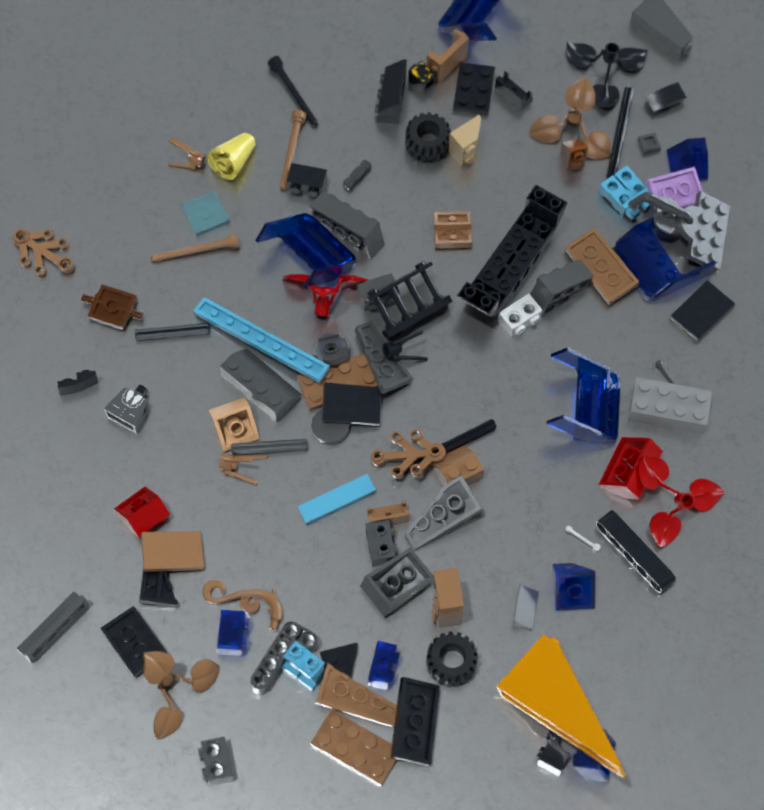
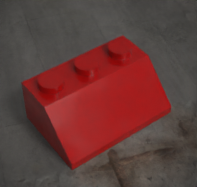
M622 437L598 485L625 499H640L645 489L638 477L640 460L643 456L660 458L663 450L651 438Z

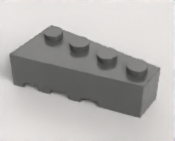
M323 191L309 205L313 218L330 230L334 228L335 232L343 240L348 238L354 244L353 247L358 251L363 249L367 253L366 257L370 260L385 246L380 223L375 218L366 216L361 210L352 208L347 202L343 203L338 200L333 194Z

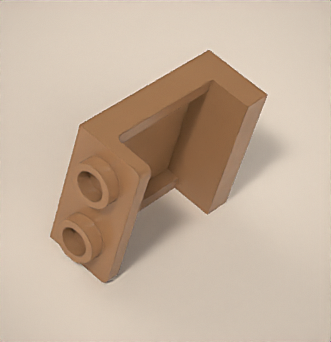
M456 28L453 30L452 45L441 56H438L433 51L427 54L426 65L436 73V83L439 85L460 65V62L467 58L469 38L464 32H460Z

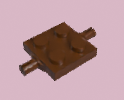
M101 284L98 293L94 297L83 294L81 297V301L91 304V309L88 313L89 320L120 330H124L130 317L142 320L144 315L143 312L134 310L137 295Z

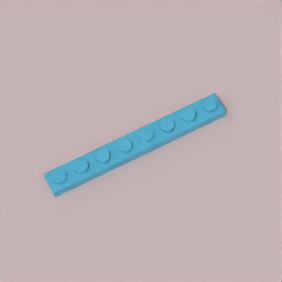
M205 297L193 310L194 315L320 383L330 369L328 364Z

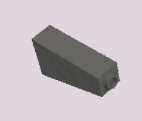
M644 0L632 12L630 22L680 58L684 53L687 54L691 50L693 36L664 0Z

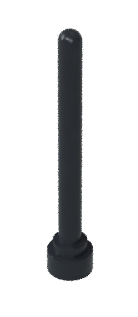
M274 56L267 62L269 68L278 73L301 110L306 113V117L311 125L317 126V119L284 71L281 58Z

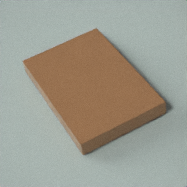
M201 531L141 533L144 572L204 569Z

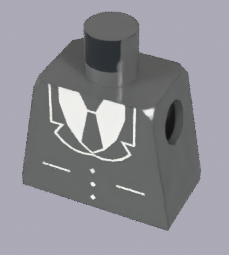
M140 384L134 392L128 388H123L104 408L106 417L137 434L149 409L148 400L144 398L148 389Z

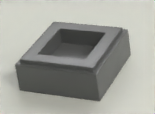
M656 133L638 136V142L643 155L661 150Z

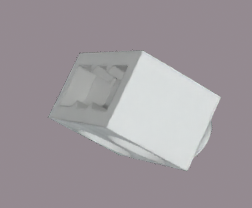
M527 294L499 312L498 322L510 337L516 334L520 335L531 324L536 325L541 320L542 309L532 296ZM526 310H530V311H532L533 313L528 314V313H526L525 311H526ZM510 320H516L518 323H511Z

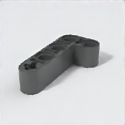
M293 621L285 623L251 676L252 691L255 694L263 695L269 690L281 671L283 664L286 662L283 655L295 641L311 653H314L318 648V640L314 632ZM289 630H295L297 632L294 636H288L286 634ZM310 639L314 641V644L306 646L304 641ZM283 646L286 648V651L278 653L276 649ZM268 663L276 665L272 670L265 668ZM263 679L264 685L260 684L257 686L256 682L260 683Z

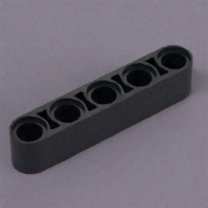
M610 510L596 522L600 532L657 592L662 593L676 581L672 571L615 511Z

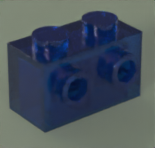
M221 610L217 642L218 654L242 656L243 649H247V637H244L245 630L249 629V618H246L245 611Z
M377 641L368 676V686L388 690L389 683L393 684L395 671L392 670L394 664H398L400 652H397V645Z

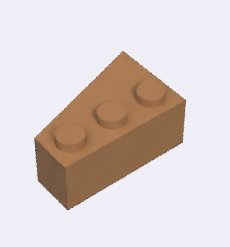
M451 568L433 571L434 597L433 610H431L433 622H437L438 628L461 625L464 603L458 569Z

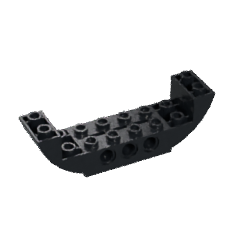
M535 185L526 197L523 212L471 284L466 282L457 294V298L490 317L497 315L507 306L544 253L545 248L557 229L568 202Z

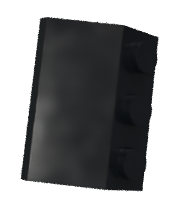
M406 59L386 66L384 74L381 73L380 84H382V89H378L377 99L380 102L375 106V115H378V122L399 125L406 84Z

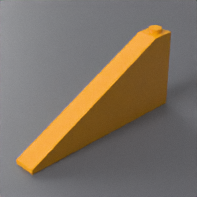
M543 634L496 686L501 697L621 778H624L626 775L572 671L560 647L561 644L554 637L549 638Z

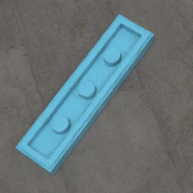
M365 474L298 506V510L305 524L308 525L376 493V489L368 474Z

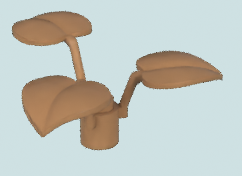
M583 77L567 89L565 100L570 107L568 114L564 116L560 123H558L555 115L547 114L538 118L532 124L529 131L530 135L539 141L550 144L560 138L562 133L560 127L567 120L574 124L579 123L583 136L586 138L583 142L588 147L586 156L591 159H605L611 155V142L608 135L602 131H593L588 136L581 119L582 110H590L594 106L596 99L594 88L586 77Z
M161 651L143 653L144 677L146 681L151 684H158L157 688L161 690L169 704V708L166 706L161 707L155 715L153 730L156 739H162L171 735L180 727L182 722L181 711L178 708H173V703L164 687L171 685L173 678L192 682V689L196 692L206 691L214 684L218 677L219 664L209 659L200 660L191 670L192 678H186L171 672L174 668V659L170 654Z

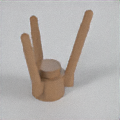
M171 138L168 141L189 153L187 161L190 162V164L169 162V166L193 170L196 167H202L206 154L194 150L175 138Z
M222 454L219 469L225 470L224 475H231L257 485L256 481L232 470H236L238 462H253V459L267 458L268 455Z

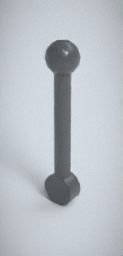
M657 360L656 366L660 367L670 383L676 384L664 368L663 362Z

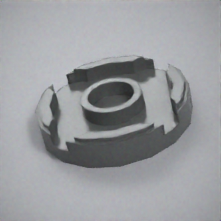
M321 409L312 418L311 428L313 435L318 441L333 445L340 443L346 438L350 423L322 421Z

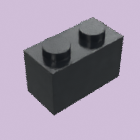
M291 163L286 181L287 191L294 194H307L311 197L319 196L325 189L327 170Z

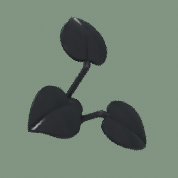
M567 42L566 53L569 60L578 67H588L590 62H596L603 55L604 62L608 64L604 85L596 84L593 88L596 97L595 103L606 108L613 107L620 97L616 86H607L612 63L617 60V63H621L624 69L636 71L642 68L648 50L620 49L617 44L608 43L605 46V50L601 49V52L596 56L595 49L588 44Z

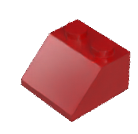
M146 486L114 508L118 516L137 537H140L142 532H149L152 527L161 524L170 515L160 497Z

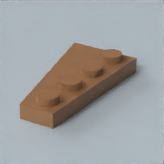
M327 663L315 704L392 728L394 727L397 705L372 692L361 683L359 684Z

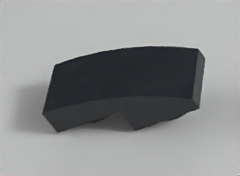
M676 82L645 98L655 114L669 105L673 106L687 97L679 82Z
M83 370L76 372V380L66 378L62 381H57L60 396L74 394L98 382L96 371Z

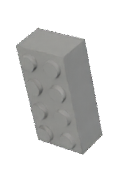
M636 377L628 421L704 434L708 424L712 391Z

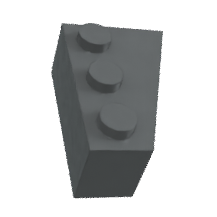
M581 259L574 263L571 261L565 267L555 268L547 275H540L536 279L537 282L530 295L541 307L543 315L546 308L551 305L553 307L558 306V301L565 296L569 299L588 287L594 275Z

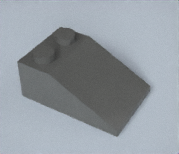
M410 547L367 574L360 587L385 617L433 581V574Z

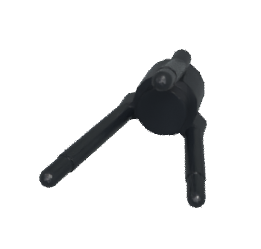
M423 331L413 333L399 340L384 343L382 349L385 357H392L393 361H427V357L399 355L402 352L401 343L423 334Z

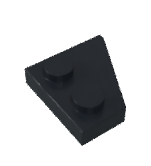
M143 568L139 603L177 608L178 601L174 597L173 588L167 578L166 571L144 572Z
M357 642L320 651L321 660L324 662V671L328 663L339 672H343L351 678L358 649Z

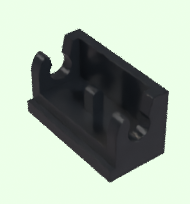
M505 71L503 77L498 76L496 78L495 90L520 111L533 100L532 92L528 91L526 93L509 78L508 72Z

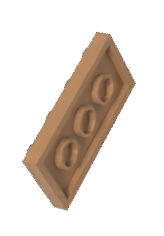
M595 227L565 247V252L574 262L581 259L594 275L591 284L608 305L639 285L637 278Z
M364 353L349 358L346 363L329 366V371L320 383L303 374L297 375V380L309 411L323 407V384L325 382L378 387Z
M331 709L310 743L314 748L379 786H382L397 759L390 758L392 747L390 742Z

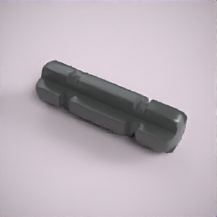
M363 160L360 166H357L349 175V178L347 177L343 181V186L348 190L352 189L354 183L356 184L365 175V172L371 168V163Z

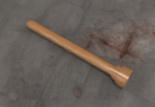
M294 110L292 112L293 128L280 182L281 190L287 188L286 181L291 163L293 162L300 126L303 125L306 119V113L301 110Z
M237 233L230 234L224 240L153 254L151 260L156 262L227 246L228 248L232 247V249L240 248Z

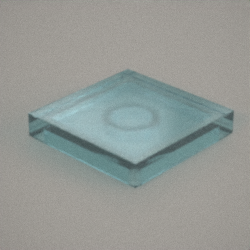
M215 191L181 204L196 237L230 223V219Z

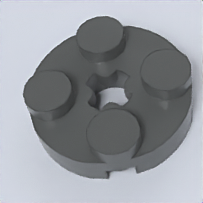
M332 333L318 338V342L312 346V351L315 358L331 366L346 363L349 360L351 348L350 342L346 337L342 338L339 337V334Z

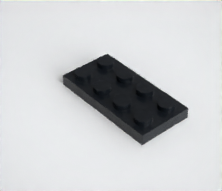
M407 677L400 678L390 758L423 766L431 765L440 693L439 685Z

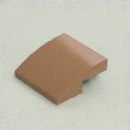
M470 211L434 212L435 249L472 248Z

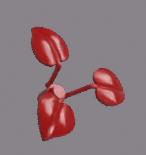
M289 274L283 276L282 281L289 278L310 283L311 286H308V288L313 292L314 314L319 316H329L330 305H333L334 298L339 292L338 289L342 282L368 280L356 275L339 276L340 279L336 287L332 288L316 286L314 284L316 278L306 274ZM332 294L331 299L329 300V296L326 295Z
M643 456L638 466V477L641 484L649 490H654L660 485L676 495L674 498V503L677 506L676 509L670 511L669 515L663 511L658 512L650 520L649 528L657 546L662 547L672 542L681 530V520L673 516L674 513L682 511V508L690 509L692 507L698 511H707L717 503L725 492L719 485L707 479L694 480L689 485L690 493L676 491L663 483L669 476L667 463L658 457Z

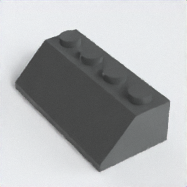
M248 349L232 353L220 365L221 376L276 422L303 397L299 391Z

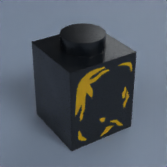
M420 61L418 64L410 67L408 81L424 94L436 84V73Z

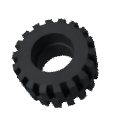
M427 112L425 115L420 113L419 117L415 115L413 120H410L408 126H406L405 144L411 156L414 155L416 160L421 159V162H425V160L433 162L434 159L438 161L440 156L444 157L449 150V137L451 133L448 121L445 122V118L439 117V114L431 115V112ZM432 134L437 138L432 141H425L419 136Z
M449 631L448 635L442 633L440 638L436 636L433 639V643H430L427 651L426 665L428 666L429 674H432L434 680L438 679L439 684L447 683L446 687H451V684H455V687L460 686L461 682L465 684L468 678H472L476 670L478 660L477 648H474L475 644L473 641L469 642L468 636L461 637L462 633L457 632V635H453V631ZM447 651H456L461 654L464 662L459 667L450 668L441 662L440 656Z

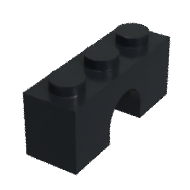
M550 730L546 737V740H548L546 747L541 746L536 756L539 758L537 765L560 776L570 753L560 747L559 740L562 737Z

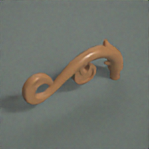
M210 580L204 585L202 594L207 602L221 604L241 599L240 607L247 614H254L259 609L257 599L252 603L249 602V599L259 598L264 600L271 608L267 609L271 614L269 629L277 631L278 624L282 621L283 610L274 589H272L271 593L262 589H244L225 597L214 598L211 596L213 589H219L222 595L226 593L224 584L219 580Z

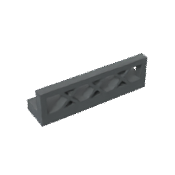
M73 591L17 647V650L28 661L33 663L89 607L86 598L82 595L79 596Z

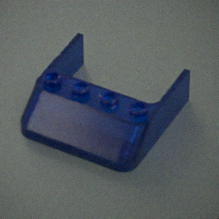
M454 0L440 19L438 26L443 32L451 36L456 28L460 32H464L469 41H496L497 37L484 21L492 13L493 8L500 0Z
M308 213L265 223L255 240L259 243L277 237L281 238L298 256L302 257L308 266L314 269L304 285L306 289L311 285L318 286L334 281L351 267L356 260L355 255L314 216Z
M654 216L636 224L620 237L615 244V248L623 263L639 281L637 287L648 301H656L711 275L716 265L715 261H712L687 274L680 273L653 232V229L657 228L654 224Z
M568 347L552 353L551 358L573 367L577 371L575 420L561 415L547 420V425L581 440L599 442L616 440L619 427L621 386L618 372Z

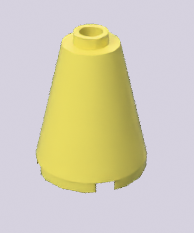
M242 133L213 148L207 156L212 170L215 173L217 171L221 173L220 177L226 180H233L237 177L256 145L254 137L251 134Z

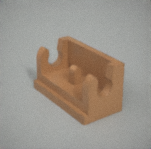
M402 501L401 504L374 509L369 507L366 510L369 523L389 520L391 526L409 522L406 501Z

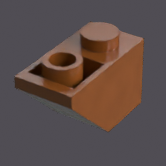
M580 139L564 142L561 145L560 153L566 170H577L585 164L588 147Z

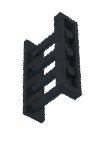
M422 261L415 265V270L379 290L374 288L367 292L368 296L364 298V301L373 300L386 324V329L381 332L384 338L392 337L453 302L450 295L443 296L439 293L429 275L427 268L433 265L432 262L425 263V261ZM418 273L423 277L433 296V302L429 305L423 302L411 277ZM402 282H405L418 306L416 308L418 311L413 314L408 312L395 286ZM389 291L402 315V320L397 323L392 321L379 297Z

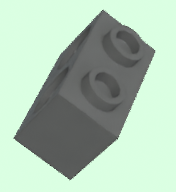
M225 736L200 741L202 748L198 749L200 761L204 760L205 768H202L204 781L208 780L209 786L234 781ZM211 748H217L219 750V752L214 756L208 754V751ZM214 768H221L223 771L220 775L215 776L212 774Z

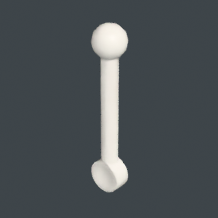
M571 526L565 527L566 533H571L590 545L594 552L600 551L601 546L599 544L592 543L574 531Z

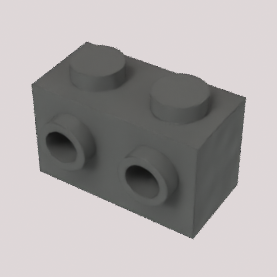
M389 520L366 523L365 531L371 566L383 565L398 556L397 544L393 545L392 538H395L394 526H390Z

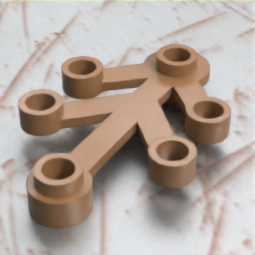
M49 228L33 233L25 229H18L13 235V242L20 247V264L23 268H29L32 264L28 256L27 246L33 249L36 266L34 272L39 278L46 275L42 256L58 265L62 273L67 274L74 269L71 258H60L49 251V249L59 248L62 251L69 248L68 240L60 238L59 240L52 241L54 239V232ZM47 233H51V236H49V237H47V236H45V235H46ZM44 238V240L49 242L36 243L33 240ZM38 270H43L42 273H37Z
M414 429L410 432L411 440L415 443L418 442L425 449L417 450L403 438L400 431H394L391 434L392 442L400 445L406 451L384 453L382 450H375L370 458L376 467L384 466L389 460L405 459L399 466H394L391 469L392 476L395 479H400L410 466L412 476L420 477L432 462H440L445 457L446 451L443 445L439 443L431 444L422 437L420 430ZM415 434H419L417 438H413ZM435 450H439L438 453H436V454H434V453H432V452L435 451ZM418 458H424L420 464L412 465ZM415 469H420L417 473L413 472ZM400 470L399 474H394L395 471Z

